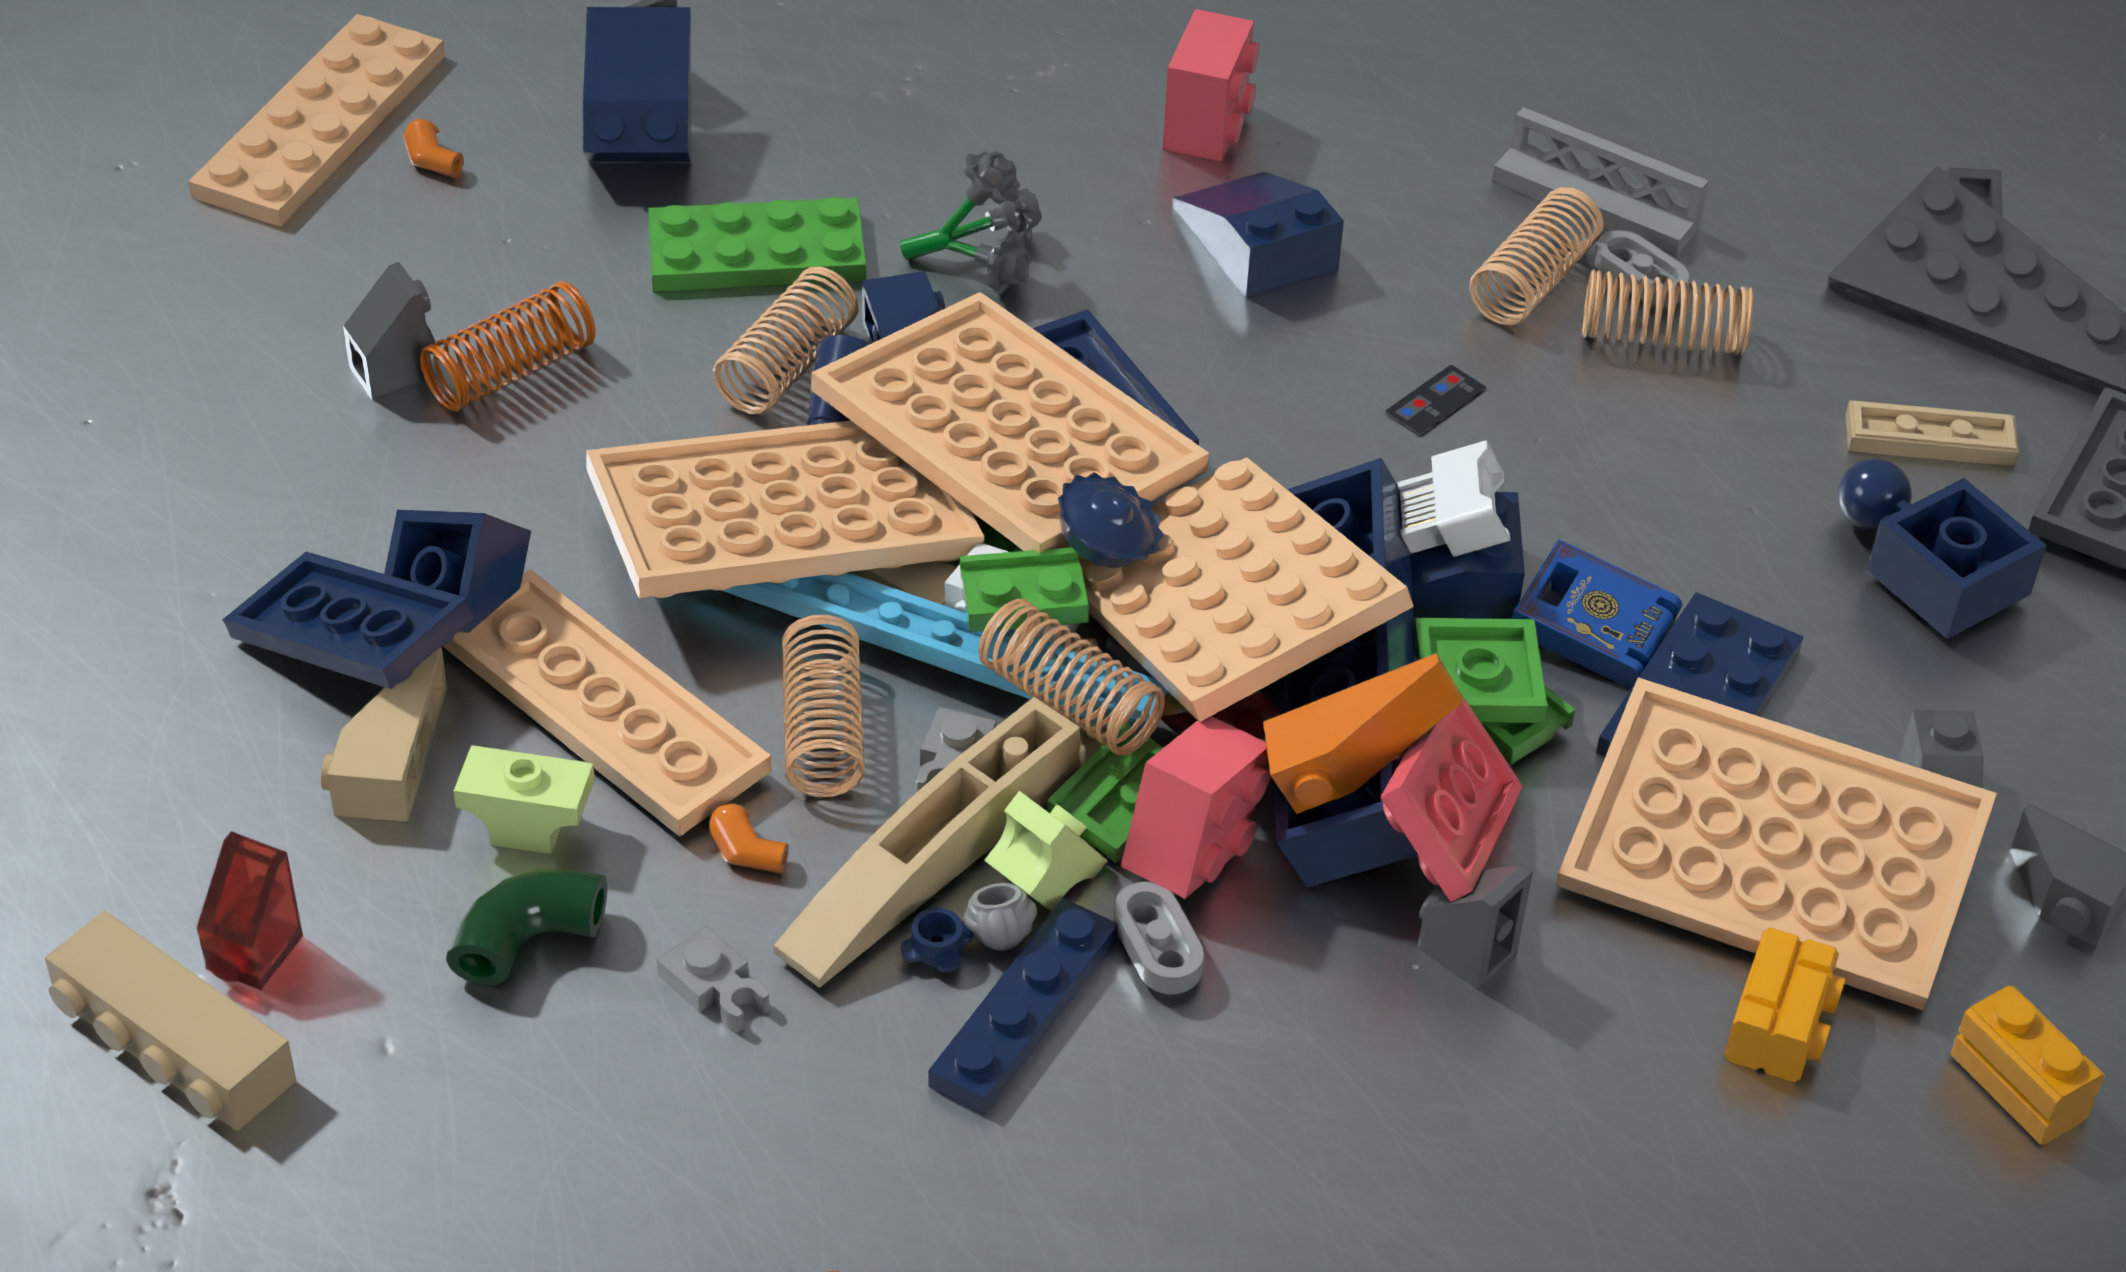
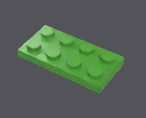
M829 197L825 199L795 201L775 200L772 202L755 203L725 202L715 205H670L667 207L648 208L653 292L792 285L799 278L800 274L810 267H824L832 270L847 282L866 280V259L858 197ZM810 274V275H814V276H817V277L824 278V279L830 281L831 283H835V282H834L833 280H831L829 277H826V276H823V275H820V274ZM805 280V281H804V282H808V283H811V284L824 283V282H820V281H817V280Z

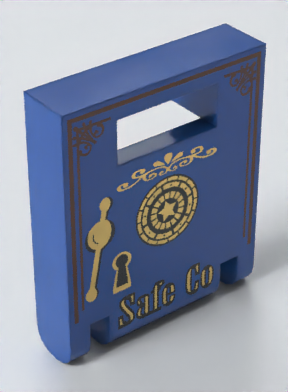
M1558 539L1515 608L1511 619H1534L1538 645L1618 684L1632 688L1667 636L1673 621L1682 608V601L1677 595ZM1550 582L1551 590L1564 596L1558 607L1540 600Z

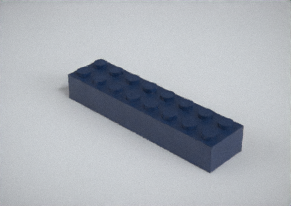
M1382 458L1287 489L1406 585L1413 603L1411 552L1401 536L1400 491ZM1413 607L1275 681L1276 717L1415 662ZM1407 749L1355 792L1296 814L1276 784V843L1307 888L1418 856L1406 835L1397 832L1389 823L1384 812L1383 801L1380 798Z

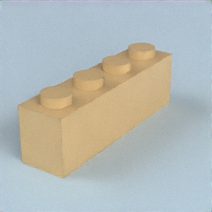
M106 910L44 957L52 986L48 989L49 995L55 1005L70 1018H75L79 1015L94 1026L97 1034L110 1048L115 1051H120L123 1048L140 1060L143 1068L155 1081L162 1085L170 1082L183 1091L193 1107L206 1118L213 1119L217 1116L238 1132L297 1082L289 1041Z

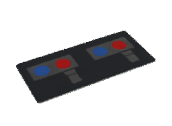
M1449 365L1385 412L1418 434H1423L1485 390L1486 386L1455 366Z

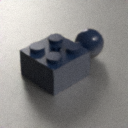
M1878 458L1866 459L1854 464L1843 475L1838 487V503L1843 515L1849 522L1861 529L1877 531L1867 571L1945 638L1949 639L2031 595L2047 545L1965 478L1911 504L1912 488L1907 475L1899 466L1888 460Z

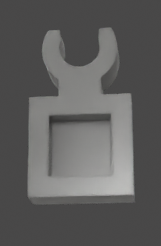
M938 707L920 748L921 767L916 776V793L949 763L996 727V720Z
M704 926L657 959L658 976L699 1013L715 1003L720 1007V1017L723 1024L734 1032L739 1033L744 1029V1014L737 1006L751 1004L762 1014L770 1011L769 992L761 982L749 978L748 961L708 926Z

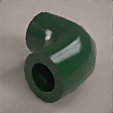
M537 869L503 880L476 899L459 923L446 956L449 968L457 976L468 982L493 986L501 984L508 978L516 953L521 945L533 936L546 932H561L594 938L600 929L606 907V876L570 869Z

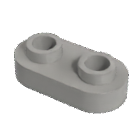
M1615 230L1603 234L1598 239L1594 265L1597 270L1600 269L1603 275L1610 271L1613 282L1621 272L1625 277V287L1629 276L1635 274L1637 278V288L1640 279L1645 275L1649 279V286H1651L1653 279L1659 277L1662 288L1665 281L1671 278L1675 290L1677 282L1683 279L1687 291L1689 281L1687 268L1638 234ZM1643 286V290H1642V294H1641V298H1640V300H1642L1643 302H1644V286ZM1655 288V292H1654L1653 300H1652V304H1651V306H1652V307H1655V308H1656V291H1657L1656 288ZM1669 288L1666 293L1663 308L1668 307ZM1681 288L1676 305L1681 302Z
M1137 882L1123 888L1115 899L1113 921L1117 923V934L1143 982L1151 989L1165 994H1179L1192 989L1202 976L1204 950L1174 894L1153 882ZM1139 921H1149V923L1142 924Z

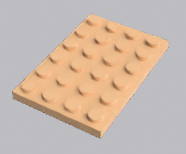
M982 292L974 294L812 372L811 391L1023 551L1036 550L1038 553H1041L1046 549L1066 548L1069 546L1061 531V507L1058 497L1062 495L1063 484L1071 483L1075 475L1087 477L1095 472L1102 478L1116 477L1122 485L1134 486L1139 497L1151 502L1207 472L1209 452Z
M852 421L586 450L587 472L638 598L652 596L666 598L676 593L708 589L727 590L734 586L764 582L784 583L796 578L820 575L840 576L852 571L876 568L896 569L907 564L931 561L952 562L960 559V556H967L976 544H984V534L968 508Z
M1247 457L1240 461H1231L1223 464L1215 471V474L1190 487H1182L1170 492L1165 500L1151 507L1152 512L1161 517L1159 529L1164 533V537L1158 542L1160 550L1150 554L1148 560H1137L1127 567L1109 568L1099 566L1079 555V564L1082 567L1089 604V614L1199 722L1414 607L1406 585Z
M1637 678L1558 872L1556 886L1753 953L1757 952L1763 931L1769 927L1797 935L1802 942L1810 939L1836 947L1839 957L1834 975L1846 978L1844 984L1924 1011L1997 793Z

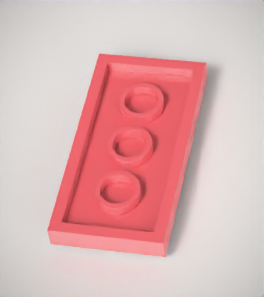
M1463 695V702L1408 747L1380 797L1383 801L1384 812L1389 823L1397 832L1406 835L1418 853L1419 864L1424 875L1432 884L1441 887L1450 902L1473 891L1523 788Z

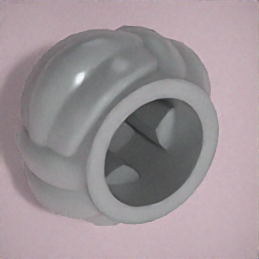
M996 883L982 887L972 895L968 901V908L963 915V922L966 928L973 933L977 941H981L990 949L1005 951L1017 946L1031 932L1032 922L1036 918L1037 909L1034 902L1028 898L1026 892L1021 890L1019 886L1011 883Z

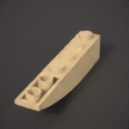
M1034 696L949 763L904 803L817 893L773 945L774 954L819 988L996 845L1006 827L1007 816L1004 810L1018 791H1021L1041 807L1047 803V800L1078 770L1080 727Z

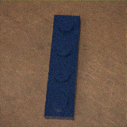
M1062 898L928 1070V1087L985 1115L1117 941V923Z

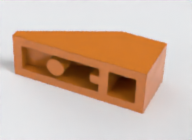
M1436 653L1263 722L1270 775L1296 814L1353 793L1463 702L1461 692Z

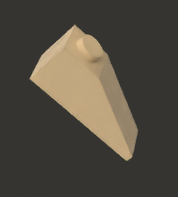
M441 647L418 665L406 680L396 684L392 689L385 687L341 729L334 753L325 754L321 767V787L323 790H330L334 816L408 823L447 690Z

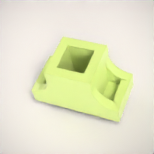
M471 745L453 791L456 808L471 812L485 823L489 831L491 846L551 855L561 827L579 826L595 780L593 763Z
M1018 791L1005 808L1004 812L1007 816L1005 830L998 843L984 860L1051 912L1070 888L1084 879L1093 880L1108 861L1080 838V835L1087 828L1083 823L1057 804L1048 813L1021 791Z

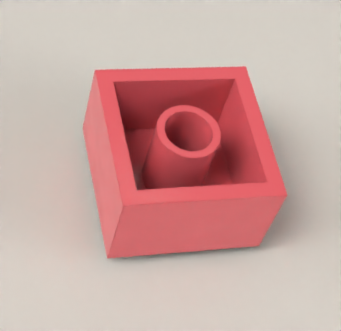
M1198 9L1194 10L1168 66L1163 150L1222 162L1229 144L1238 143L1243 126V113H1251L1256 95V84L1249 83V75L1254 73L1260 50V44L1252 42L1253 20Z
M1210 716L1201 722L1196 721L1145 763L1121 867L1185 899L1205 881L1212 883L1235 855L1241 857L1246 853L1256 834L1257 824L1251 821L1255 805L1264 795L1270 781V771L1265 769L1268 758L1266 742Z

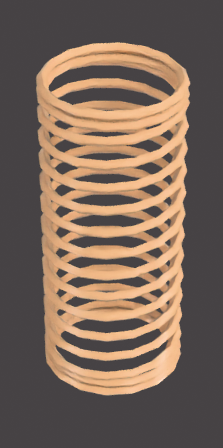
M1560 187L1551 191L1471 277L1469 290L1472 301L1478 310L1489 320L1500 325L1514 326L1522 323L1602 235L1604 222L1601 211L1596 203L1585 193L1574 188ZM1565 195H1571V196H1574V197L1580 199L1581 201H1583L1587 206H1589V208H1590V210L1592 211V213L1594 214V216L1591 214V212L1589 211V209H1588L1586 206H1584L1582 203H1580L1578 200L1573 199V198L1568 197V196H1565ZM1553 200H1567L1581 207L1592 221L1593 235L1589 223L1579 211L1570 205ZM1549 206H1561L1579 216L1586 226L1588 239L1586 240L1584 230L1577 220L1568 213ZM1548 212L1561 214L1572 221L1580 231L1582 241H1579L1571 226L1562 219L1550 215ZM1550 219L1555 220L1561 223L1563 226H1565L1570 231L1575 241L1570 239L1566 235V233L1562 231L1560 228H1558L1555 224H1553ZM1545 234L1553 238L1559 244L1561 249L1555 247L1546 238ZM1539 240L1551 247L1556 256L1548 252ZM1524 243H1527L1529 248L1524 247ZM1533 246L1541 250L1550 261L1545 260L1539 255ZM1518 249H1521L1523 254H1520ZM1527 252L1531 253L1534 257H1536L1544 267L1538 265L1533 259H1531ZM1512 255L1516 256L1518 261L1514 260ZM1522 259L1530 263L1538 273L1532 271ZM1507 262H1510L1512 267L1507 266ZM1516 265L1525 270L1532 280L1527 278ZM1488 271H1490L1491 279L1498 291L1508 300L1518 305H1523L1525 308L1512 307L1504 303L1490 286ZM1494 272L1498 273L1504 285L1514 294L1525 298V301H1519L1509 296L1500 287ZM1503 274L1509 276L1510 279H1512L1520 287L1523 293L1515 290L1506 281ZM1483 275L1486 287L1488 288L1489 292L1491 293L1494 299H1496L1502 306L1514 312L1523 313H1520L1518 315L1508 314L1498 309L1489 300L1486 293L1484 292L1482 284ZM1477 281H1478L1480 293L1482 294V296H1483V298L1485 299L1486 303H1487L1490 307H1492L1497 313H1499V314H1501V315H1503V316H1505V317H1508V318H1503V317H1501V316H1499V315L1494 314L1491 310H1489V309L1484 305V303L1482 302V300L1480 299V297H1479V295H1478V291H1477V287H1476V286H1477ZM1530 283L1535 285L1536 289H1533Z
M810 267L800 274L799 278L780 295L779 299L775 300L773 305L767 308L766 312L747 329L746 333L741 335L739 340L733 343V346L716 361L713 368L714 381L719 392L728 403L748 414L763 415L777 403L780 397L784 396L785 391L789 390L792 384L797 382L798 378L804 375L805 370L810 368L811 364L815 362L818 343L828 336L840 335L855 320L859 312L858 300L848 282L836 272L824 267ZM810 274H820V275L829 277L831 280H833L834 282H836V283L843 289V291L847 294L848 299H849V301H850V303H851V306H850V304H849V302H848L846 296L844 295V293H843L836 285H834L833 283H831L830 281H828V280H826V279H824V278L817 277V276L810 275ZM817 280L833 288L842 297L847 306V319H845V313L841 305L830 292L818 285L804 281ZM808 286L817 289L827 295L837 306L841 314V320L837 319L833 309L822 298L812 292L805 291L804 287ZM806 295L819 301L830 312L833 319L826 317L817 306L808 300ZM795 300L801 303L802 308L796 306ZM788 307L793 308L795 314L790 313ZM800 312L806 315L817 326L818 329L814 328L811 324H809L803 318ZM782 314L788 317L790 323L786 320H783ZM793 319L801 323L811 336L799 328ZM775 321L780 322L783 329L777 327ZM821 326L828 328V332H824ZM788 327L793 329L803 339L804 343L795 337ZM768 328L773 329L777 337L770 334ZM814 332L820 334L821 339H817ZM781 334L786 336L797 347V349L790 345ZM762 335L768 337L771 344L764 341ZM807 339L814 341L815 346H810ZM775 341L781 344L790 356L781 350ZM755 342L761 344L764 351L757 348ZM801 346L807 348L808 353H804ZM769 349L774 351L784 363L777 359ZM749 350L754 351L758 359L750 355ZM794 353L801 355L802 360H798ZM762 356L767 358L775 368L768 364ZM787 360L794 362L795 367H791ZM728 361H730L735 376L746 389L754 395L769 401L757 402L741 392L730 377ZM735 361L740 362L747 376L759 387L768 390L769 395L757 392L749 386L738 373ZM722 364L727 380L735 392L747 402L759 407L743 403L730 392L721 376ZM745 364L760 376L765 385L750 373ZM780 366L786 368L788 374L783 373ZM774 374L779 375L781 381L776 380Z
M1595 269L1590 272L1583 315L1582 335L1584 338L1588 336L1595 339L1597 337L1602 303L1608 282L1604 339H1609L1612 315L1620 283L1616 340L1619 342L1622 337L1625 311L1632 285L1628 341L1629 343L1633 342L1636 318L1644 286V308L1640 343L1643 345L1646 342L1650 309L1656 288V313L1652 344L1654 346L1657 345L1664 301L1669 288L1668 318L1664 345L1667 348L1670 345L1674 312L1681 288L1680 322L1676 347L1678 349L1682 347L1685 319L1693 290V314L1688 348L1692 350L1695 346L1697 321L1705 292V320L1701 350L1702 352L1706 350L1710 318L1717 293L1718 310L1713 341V351L1716 353L1719 350L1722 319L1730 293V316L1725 353L1728 355L1731 352L1732 341L1735 356L1737 354L1742 356L1746 353L1754 308V291L1751 287L1747 289L1746 286H1742L1735 295L1732 285H1729L1723 293L1722 287L1718 283L1711 292L1709 284L1705 282L1701 285L1698 292V285L1694 280L1689 284L1686 291V285L1682 279L1677 282L1674 290L1671 278L1665 281L1662 288L1659 277L1653 279L1651 286H1649V279L1645 275L1640 279L1637 288L1635 274L1629 276L1625 287V277L1622 272L1616 276L1614 285L1610 271L1604 274L1603 280L1600 269L1597 272Z
M1015 599L1005 604L986 625L978 647L980 662L990 670H994L1000 677H1004L1009 683H1014L1020 690H1025L1030 697L1035 696L1075 723L1082 732H1087L1092 739H1097L1102 746H1108L1117 756L1128 755L1137 750L1156 729L1165 706L1162 689L1152 684L1151 681H1144L1140 674H1133L1129 667H1123L1119 660H1112L1108 653H1102L1098 646H1091L1087 639L1081 640L1078 633H1071L1067 626H1061L1057 619H1050L1046 612H1040L1038 607L1034 606L1031 602H1028L1026 599ZM1020 607H1024L1007 621L999 633L994 645L992 661H989L987 653L995 631L1009 614ZM1027 612L1026 620L1011 637L1004 655L997 659L999 647L1011 625L1022 614ZM1051 624H1053V625L1055 626V628L1052 629V630H1051ZM1046 626L1044 636L1038 641L1028 660L1019 667L1021 657L1031 646L1037 633ZM1061 631H1064L1065 635L1061 637ZM1056 633L1054 643L1041 659L1039 666L1029 674L1033 661L1041 653L1047 640ZM1071 638H1074L1076 641L1071 644ZM1067 640L1063 652L1058 656L1049 673L1039 680L1043 668L1051 660L1057 647ZM1081 645H1085L1086 649L1082 650ZM1077 647L1074 658L1069 662L1059 680L1050 687L1054 674L1061 667L1067 654ZM1092 652H1095L1097 655L1091 658ZM1087 654L1082 668L1078 671L1069 687L1060 694L1064 681L1071 674L1076 663ZM1105 658L1107 662L1102 665V659ZM1097 661L1093 674L1089 677L1080 693L1071 700L1075 687L1081 681L1087 669ZM1014 663L1013 671L1008 672L1007 667ZM1112 665H1115L1118 669L1112 672ZM1107 668L1102 683L1091 699L1081 707L1087 691L1092 687L1101 672ZM1024 670L1023 677L1018 678L1017 673ZM1123 672H1126V673L1128 674V676H1127L1126 678L1122 679V678H1123ZM1035 676L1034 683L1028 685V680ZM1117 676L1115 685L1105 701L1092 713L1095 703L1106 685ZM1133 679H1137L1139 682L1135 686H1133ZM1128 682L1125 693L1117 706L1102 720L1108 705L1116 693ZM1045 683L1044 691L1039 692L1038 687ZM1055 690L1054 698L1049 699L1048 694ZM1150 693L1147 704L1138 720L1126 733L1117 738L1119 729L1133 715L1141 698ZM1155 693L1153 710L1143 728L1129 743L1122 747H1117L1116 744L1126 740L1144 721L1151 709ZM1066 696L1065 704L1059 706V700ZM1076 703L1075 711L1070 713L1069 707ZM1087 710L1086 718L1080 720L1079 715ZM1097 717L1096 725L1090 727V721ZM1108 723L1107 732L1101 734V727Z
M811 615L799 619L790 625L782 637L785 777L792 787L803 794L815 797H834L853 789L864 776L859 635L853 625L842 618L831 615ZM817 624L839 626L851 636L849 637L843 632L823 629L809 631L791 641L792 637L801 629ZM814 634L837 635L847 640L852 646L850 647L843 642L831 639H820L801 644L791 651L792 647L801 639ZM829 643L839 645L849 651L846 654L832 649H818L803 653L797 657L794 656L801 649L813 644ZM823 653L843 657L840 660L816 659L809 662L801 660L813 654ZM841 675L844 677L840 681L834 679H815L812 681L803 680V678L808 676L813 678H831ZM838 685H841V686L845 687L844 689H842V690H840V691H839V690H835V689H830L831 687H835V686H838ZM808 686H811V687H814V688H829V689H816V690H812V691L803 690V688H806V687H808ZM842 695L843 697H845L840 701L835 699H817L813 701L804 700V698L809 696L815 698H830ZM842 705L845 707L840 711L834 709H819L814 711L804 710V708L809 706L830 708ZM842 715L846 717L840 721L834 719L808 721L804 719L810 716L834 717ZM841 725L846 727L840 731L833 729L816 730L813 732L805 730V728L811 726L834 727ZM840 735L846 737L841 741L834 739H816L813 741L805 740L806 738L812 736L834 737ZM817 748H834L841 751H837L834 753H815L810 750ZM804 753L814 757L832 758L848 753L851 756L835 763H815L805 760L800 755ZM797 759L803 764L817 768H833L847 764L855 759V762L852 766L840 772L815 773L805 770L795 760ZM793 767L803 774L817 778H834L846 775L855 768L857 770L845 781L833 784H818L807 781L799 776Z

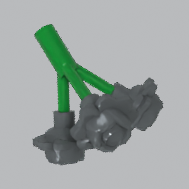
M983 151L980 155L968 154L965 157L967 166L964 168V173L972 182V185L966 191L967 199L942 228L900 241V248L905 260H911L944 249L973 257L976 264L987 267L989 275L988 287L993 289L996 294L1002 295L1008 286H1017L1029 277L1028 267L1032 262L1030 252L1024 247L1025 241L1033 240L1032 228L1036 227L1041 221L1042 214L1035 194L1027 188L1018 190L1020 183L1016 177L1017 168L1014 163L1005 159L1002 153ZM988 198L999 204L998 208L987 211L985 218L958 227L976 205H983ZM1005 227L1009 230L1007 236L1004 239H999L994 247L985 244L975 247L957 241V239L988 228L993 232Z

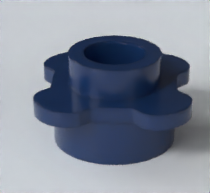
M945 908L926 909L914 917L911 926V937L901 943V955L908 962L922 961L929 966L937 967L939 971L952 972L961 966L960 953L964 945L972 942L973 933L966 928L964 922L954 912Z

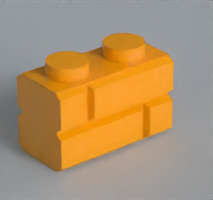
M1771 927L1763 931L1732 1023L1724 1053L1727 1061L1753 1070L1761 1067L1764 1068L1766 1074L1791 1082L1801 1079L1807 1059L1820 1063L1831 1025L1819 1022L1822 1011L1835 1015L1846 979L1834 975L1839 957L1836 947L1810 939L1802 942L1797 935Z
M2008 985L1984 998L1964 1012L1958 1030L1960 1034L1955 1038L1950 1055L2040 1145L2049 1143L2080 1125L2089 1117L2096 1100L2094 1096L2098 1094L2105 1074L2090 1059L2082 1055L2078 1047L2013 985Z

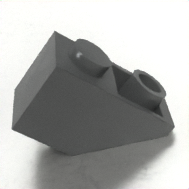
M400 262L391 264L386 268L343 325L349 367L371 399L425 381L420 363L422 348L430 344L435 345L433 334L426 324L425 313L431 310V303L426 288L419 279L413 281Z

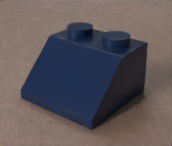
M397 509L384 574L467 598L474 618L458 632L470 633L521 588L531 530L485 513Z

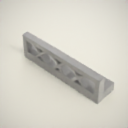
M1522 107L1516 114L1511 148L1494 165L1492 182L1540 202L1551 191L1560 187L1579 190L1596 203L1602 214L1604 228L1612 231L1623 230L1638 234L1662 251L1673 256H1677L1699 230L1709 180L1525 107ZM1529 129L1542 133L1552 149L1545 151L1528 144ZM1579 148L1589 152L1598 167L1590 169L1581 165L1572 150ZM1627 167L1636 171L1644 185L1635 187L1626 183L1618 169ZM1672 185L1691 193L1688 207L1673 202L1664 188ZM1565 195V196H1568V197H1571V198H1573V199L1578 200L1580 203H1582L1584 206H1586V207L1589 209V211L1591 212V214L1594 216V214H1593L1592 211L1590 210L1589 206H1587L1583 201H1581L1580 199H1578V198H1576V197H1574V196ZM1553 200L1572 206L1587 221L1592 222L1587 213L1577 204L1567 200ZM1553 206L1555 208H1558L1560 210L1577 216L1574 212L1561 206Z

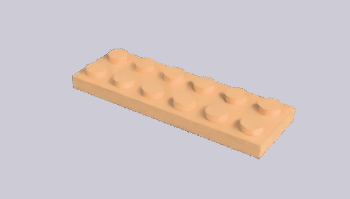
M356 14L188 181L191 198L281 227L445 57L443 40L379 21L372 17Z
M531 569L523 573L521 588L470 633L457 632L453 639L443 646L588 763H593V768L679 837L710 816L717 807L727 804L772 772L771 755Z

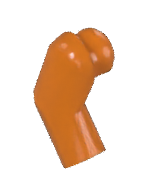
M421 118L410 122L403 134L410 162L423 169L452 178L458 177L464 164L463 155L439 147L436 136L439 130L433 122Z
M724 804L717 807L710 819V834L724 860L733 865L782 874L788 859V843L758 838L748 820L749 814L742 806L738 804Z

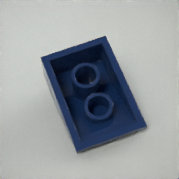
M587 7L583 85V153L588 162H692L690 7Z
M1260 172L1173 198L1175 210L1246 298L1339 270L1344 220L1317 189L1267 172Z
M1496 491L1494 493L1496 513L1502 525L1510 532V541L1453 557L1447 544L1411 554L1414 619L1512 618L1513 612L1521 599L1525 576L1518 492Z

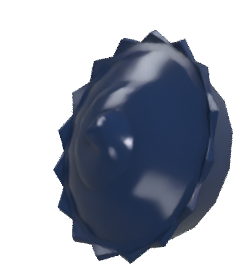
M1095 472L1087 477L1075 475L1071 483L1063 484L1062 495L1058 497L1061 507V531L1068 544L1083 558L1099 566L1120 568L1127 567L1137 560H1148L1150 554L1160 550L1158 542L1164 537V533L1159 529L1161 517L1152 512L1150 500L1139 497L1134 486L1122 485L1116 477L1102 478Z

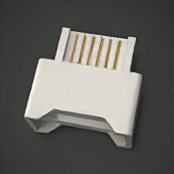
M1488 440L1432 456V472L1397 482L1401 501V536L1411 554L1447 544L1453 557L1510 541V532L1502 525L1496 513L1494 494L1505 482L1504 472Z

